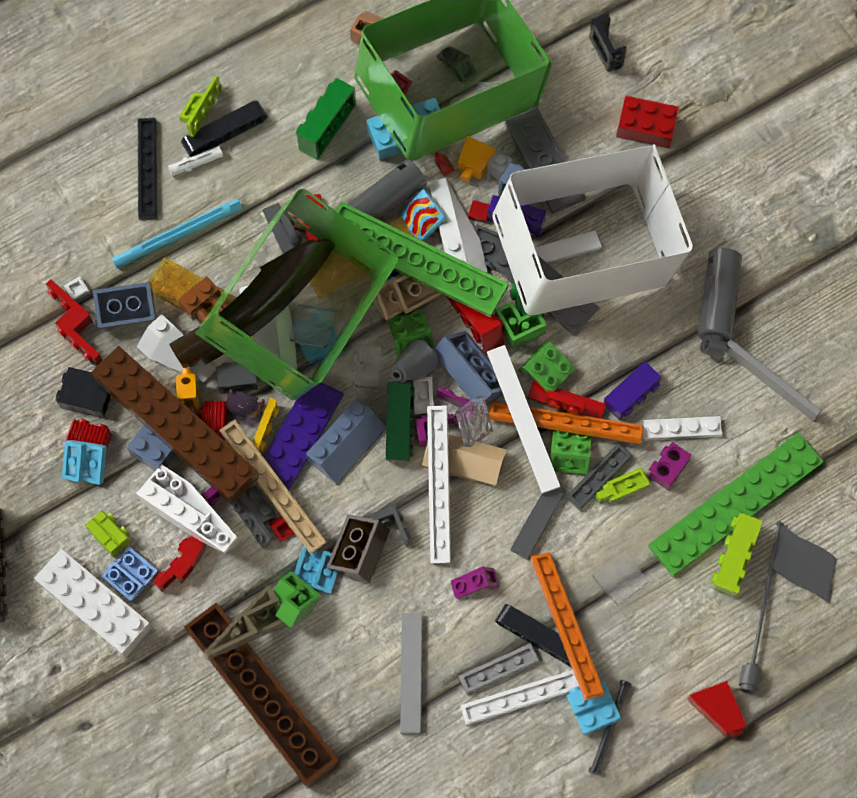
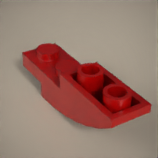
M193 536L183 539L177 549L181 556L173 559L170 567L165 572L161 571L156 576V581L154 582L156 587L163 592L175 579L182 584L199 563L207 544Z

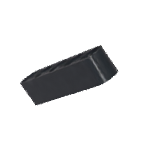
M255 100L201 127L194 137H190L189 134L182 138L181 144L189 157H193L258 126L268 118V115L259 101Z
M504 604L495 619L499 626L571 667L558 632L515 607Z

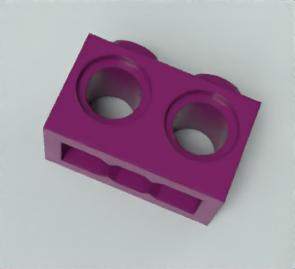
M674 442L669 447L665 446L659 454L662 457L658 462L655 460L649 468L651 471L649 478L666 490L670 489L692 456ZM676 455L679 460L673 461L669 456ZM661 469L666 470L668 475L662 476L658 471Z

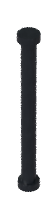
M620 680L619 685L621 686L614 703L618 713H620L628 688H631L632 685L625 680ZM616 722L605 728L593 765L588 770V772L600 776V767Z

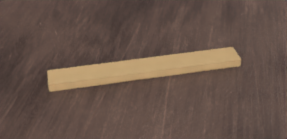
M233 420L220 429L219 433L225 441L258 471L259 478L256 480L257 484L310 555L327 544L326 540L237 421Z

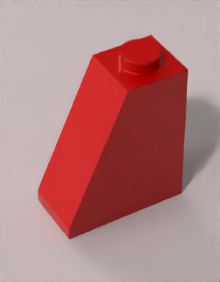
M728 681L688 696V702L725 737L731 735L733 738L743 734L742 730L745 729L746 723Z

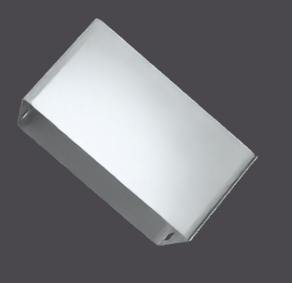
M655 144L653 146L513 172L492 214L521 302L528 315L542 314L665 287L693 248ZM654 157L657 160L663 179H661ZM627 184L631 185L659 258L557 280H548L544 276L520 206ZM637 186H638V188H639V190H640L642 199H643L644 204H645V208L643 207V204H642V202H641L639 193H638V191H637ZM495 215H497V217H498V220H499V223H500V226H501V229H502V232H503V235H504L503 238H502V236H501V233H500V230H499V227H498V224H497ZM680 223L682 224V227L684 229V232L689 243L688 248L686 246V243L684 241L683 235L679 227ZM533 253H534V256H535V258H536V261H537V264H538V267H539V270H540V273H541V276H542L541 279H540V277H539L538 271H537V269H536V266H535V263H534V260H533V256H532ZM518 282L521 284L527 305H525Z

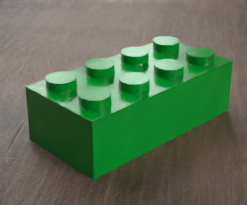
M337 77L333 83L330 82L323 97L320 96L318 98L315 108L308 112L305 122L300 124L296 130L298 147L301 152L316 160L319 159L355 108V87Z

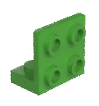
M416 311L411 314L388 319L397 357H399L405 346L413 340L426 341L431 349L434 348L432 332L424 311Z
M548 341L543 343L518 371L522 375L529 373L548 393L549 390L555 391L575 370V367Z
M553 430L550 461L554 471L587 475L590 461L591 436Z

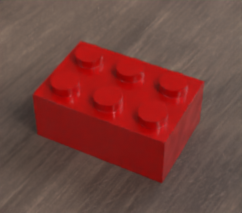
M625 95L616 137L650 145L655 144V146L670 149L679 106Z

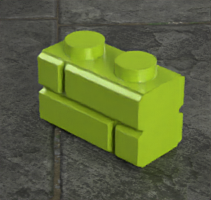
M102 510L86 523L85 527L112 557H115L130 544L131 541L128 538L130 534L123 526L119 528L115 524L117 520L110 512L106 514Z

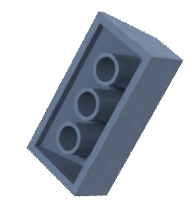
M466 331L444 336L434 348L438 361L447 369L448 374L456 380L461 390L469 396L475 406L478 408L488 406L492 401L497 400L503 395L490 360Z
M356 398L306 453L307 461L337 484L383 434L386 426L372 409Z

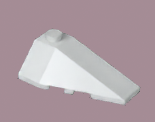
M161 314L147 327L137 348L151 361L161 363L171 370L174 369L181 372L184 369L169 343L182 337L183 334ZM202 360L193 367H187L193 370L197 381L203 384L217 371L211 363L205 365Z

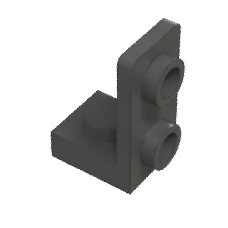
M452 46L445 47L437 54L439 60L454 68L459 81L462 83L477 73L470 56Z
M393 505L372 513L373 519L380 520L384 525L391 523V520L394 519L405 547L409 545L408 539L411 536L408 528H403L401 522L404 519L400 510L396 511Z

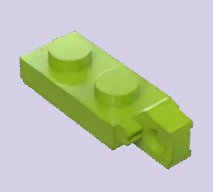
M641 467L608 481L603 486L604 490L596 493V498L599 503L608 499L610 502L617 501L649 487L650 482Z

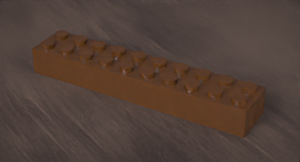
M120 346L114 349L91 371L94 380L231 505L259 478L258 471Z
M216 602L185 625L184 628L204 654V651L214 643L216 638L232 622ZM248 643L208 659L307 789L340 764L335 754Z

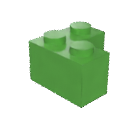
M513 302L495 309V317L498 316L503 323L502 332L512 349L546 334L547 324L541 314H527L521 317Z
M290 571L280 578L274 589V593L278 597L279 603H281L276 616L291 628L313 611L321 595Z

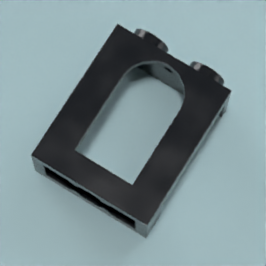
M608 13L591 20L589 39L607 72L619 70L624 66L627 49L626 45L614 49L608 35L611 17ZM599 41L601 42L602 46L604 47L605 52H604V50L602 49V47H601Z

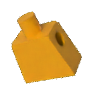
M467 136L458 160V169L463 171L460 179L467 183L470 182L472 176L482 179L487 173V162L498 149Z
M185 368L181 370V375L176 376V395L196 416H199L200 397L196 374L193 373L192 369Z

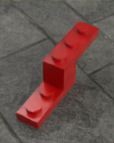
M50 279L46 283L48 295L54 300L57 298L61 302L62 308L67 311L55 322L58 328L56 332L63 339L67 337L71 341L69 344L76 351L80 349L84 353L83 357L89 363L93 361L98 366L103 361L100 354L79 335L93 322L90 314Z

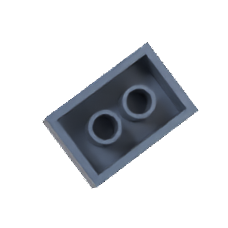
M152 282L93 290L98 328L157 319Z
M144 425L127 446L131 456L154 471L161 464L167 468L176 456L172 450Z

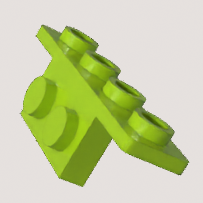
M219 76L213 77L204 94L194 92L179 116L181 122L187 123L190 137H194L196 132L200 130L203 120L206 119L210 108L214 105L218 94L222 91Z

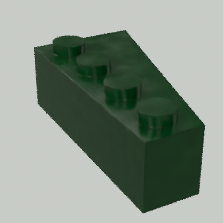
M411 382L387 383L386 461H409V457H413V445H410V437H414V426H410L411 418H414V407H411V399H415V387L411 386Z

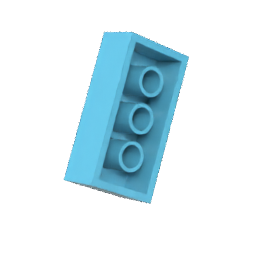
M435 97L411 105L417 115L422 117L440 110ZM407 106L406 109L414 119V114L409 106ZM379 116L366 120L367 131L379 161L402 153ZM394 131V132H393L394 136L396 137V139H397L398 142L400 143V145H401V147L403 148V150L406 152L405 146L403 145V143L401 142V140L399 139V137L397 136V134H396L395 131Z

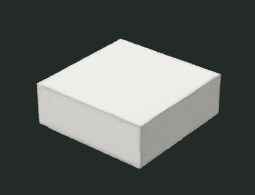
M81 277L64 285L69 296L75 301L90 294Z

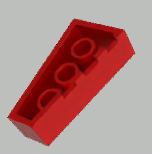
M446 296L456 313H460L466 328L470 326L476 343H482V351L486 356L488 351L505 345L502 332L503 323L498 316L495 317L493 314L490 318Z

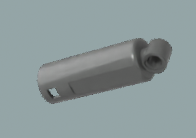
M406 159L347 205L378 220H382L424 188L427 182L415 163Z
M716 248L709 252L698 336L702 339L700 345L701 352L718 359L723 357L726 352L727 342L732 339L742 264V255L728 248Z

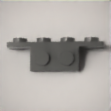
M279 203L262 210L268 224L281 209ZM282 214L272 229L282 254L300 245V241H302L299 231H295L293 225H295L294 221Z
M252 486L232 506L234 511L243 520L245 526L251 531L255 540L264 549L273 539L264 524L274 520L277 515L256 486Z

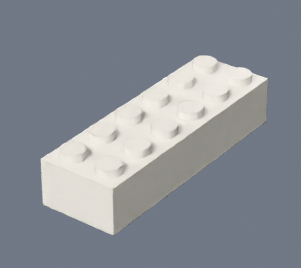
M62 549L34 578L43 589L124 658L133 651L152 629L148 621Z

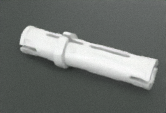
M218 146L188 159L185 157L180 162L168 165V169L173 177L174 175L185 171L190 172L195 167L222 158L223 153Z

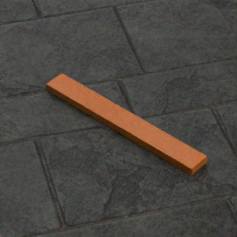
M491 402L489 420L514 423L507 403ZM529 407L536 426L539 428L641 444L643 425Z
M551 553L531 556L530 560L584 701L604 696V689Z

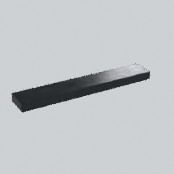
M138 118L139 220L157 219L156 118Z

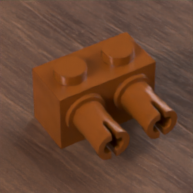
M206 276L180 297L178 302L180 308L192 321L198 318L203 323L209 314L206 310L211 306L214 307L221 294L219 288ZM224 302L219 308L218 313L227 307Z

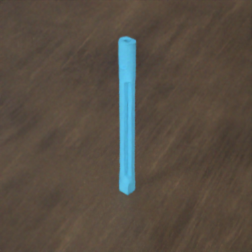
M236 198L113 257V263L117 269L232 215L241 210L242 206Z

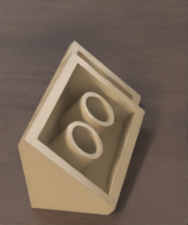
M399 274L384 283L373 302L387 321L402 312L407 314L442 294L403 274Z
M448 434L449 475L475 483L480 481L496 486L507 450ZM428 442L422 462V467L428 468Z

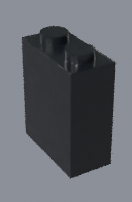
M68 367L67 373L65 372L62 376V388L56 394V401L59 407L104 419L111 395L94 380L91 372Z

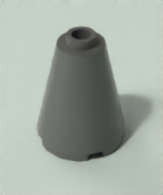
M419 339L408 343L390 369L391 378L395 382L404 383L432 374L438 366V356L434 348L431 349L426 341Z

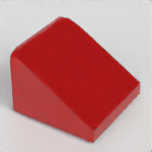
M438 152L435 153V164L442 175L445 176L455 170L446 155Z
M282 516L269 523L270 528L280 543L295 534Z

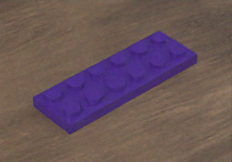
M322 382L296 400L264 455V459L288 491L292 488L307 461L306 453L319 440L344 396L343 392Z

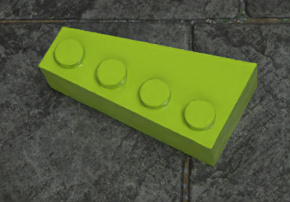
M740 513L738 517L734 516L730 526L734 528L732 535H727L724 543L727 549L725 554H720L717 563L720 565L718 573L714 572L710 582L714 584L712 589L733 597L739 593V584H741L744 578L745 568L751 558L752 548L756 543L762 520Z

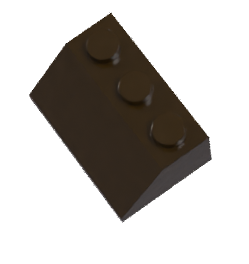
M347 514L326 568L352 580L370 583L390 529L380 520Z

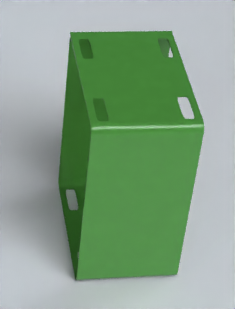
M428 0L366 25L363 28L354 79L406 159L411 161L417 160L465 139L467 136H472L533 109L534 105L538 107L553 63L509 0H505L507 7L501 0ZM484 21L487 23V25L497 39L496 42L484 26ZM470 25H480L513 72L515 78L427 116L417 115L383 62ZM532 41L544 57L545 62L541 59V57L533 47ZM357 74L366 86L367 90L369 91V95L366 93L361 83L357 79ZM401 96L414 114V119L403 104ZM394 131H395V133L397 134V136L399 137V139L401 140V142L403 143V145L405 146L406 152L403 150V148L401 147L400 143L398 142V140H397L396 137L394 136V134H393Z
M299 189L275 214L195 334L289 399L296 400L323 381L398 263V256L306 189ZM305 194H308L309 196L317 200L319 203L324 205L328 210H325L319 205H317L315 202L306 197ZM288 212L292 213L300 220L305 222L307 225L310 226V228L306 227L305 225L297 221L295 218L290 216ZM282 214L289 217L318 239L322 240L325 238L333 241L336 252L365 271L372 278L370 286L310 379L262 347L253 338L218 314L219 308ZM371 239L379 246L384 248L386 251H388L391 255L389 256L368 240ZM349 256L354 257L372 271L370 272L366 270L364 267H362L357 262L352 260ZM286 367H288L289 369L303 377L305 380L308 381V383H306L305 381L297 377L295 374L287 370ZM269 380L277 384L279 387L287 391L292 396H289L288 394L277 388L275 385L270 383Z

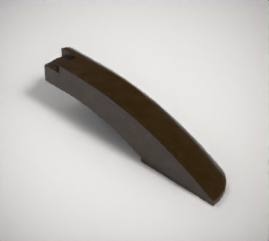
M325 238L321 242L310 240L260 267L261 271L248 287L218 314L248 336H253L280 314L300 294L335 248V244L333 241ZM199 327L169 343L184 369L195 366L200 360L207 365L224 355L223 352L195 334Z

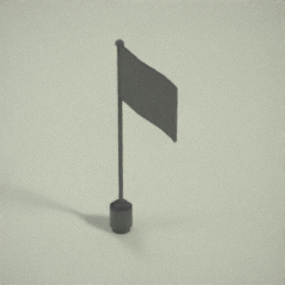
M781 521L776 522L777 530L752 660L746 665H742L738 685L740 686V691L747 694H755L756 690L759 689L762 669L759 668L755 661L773 570L788 581L815 593L826 603L829 597L835 557L822 547L798 537L785 528Z

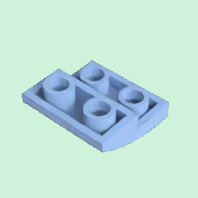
M128 546L119 559L113 561L101 577L127 599L133 601L154 579L159 570L136 550Z

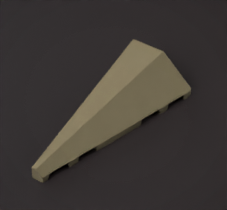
M269 585L216 638L214 643L204 651L206 660L285 626V623L276 616L280 608L277 604L279 599Z

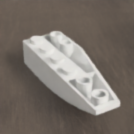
M162 464L136 493L143 505L184 532L223 553H226L238 539L191 483Z

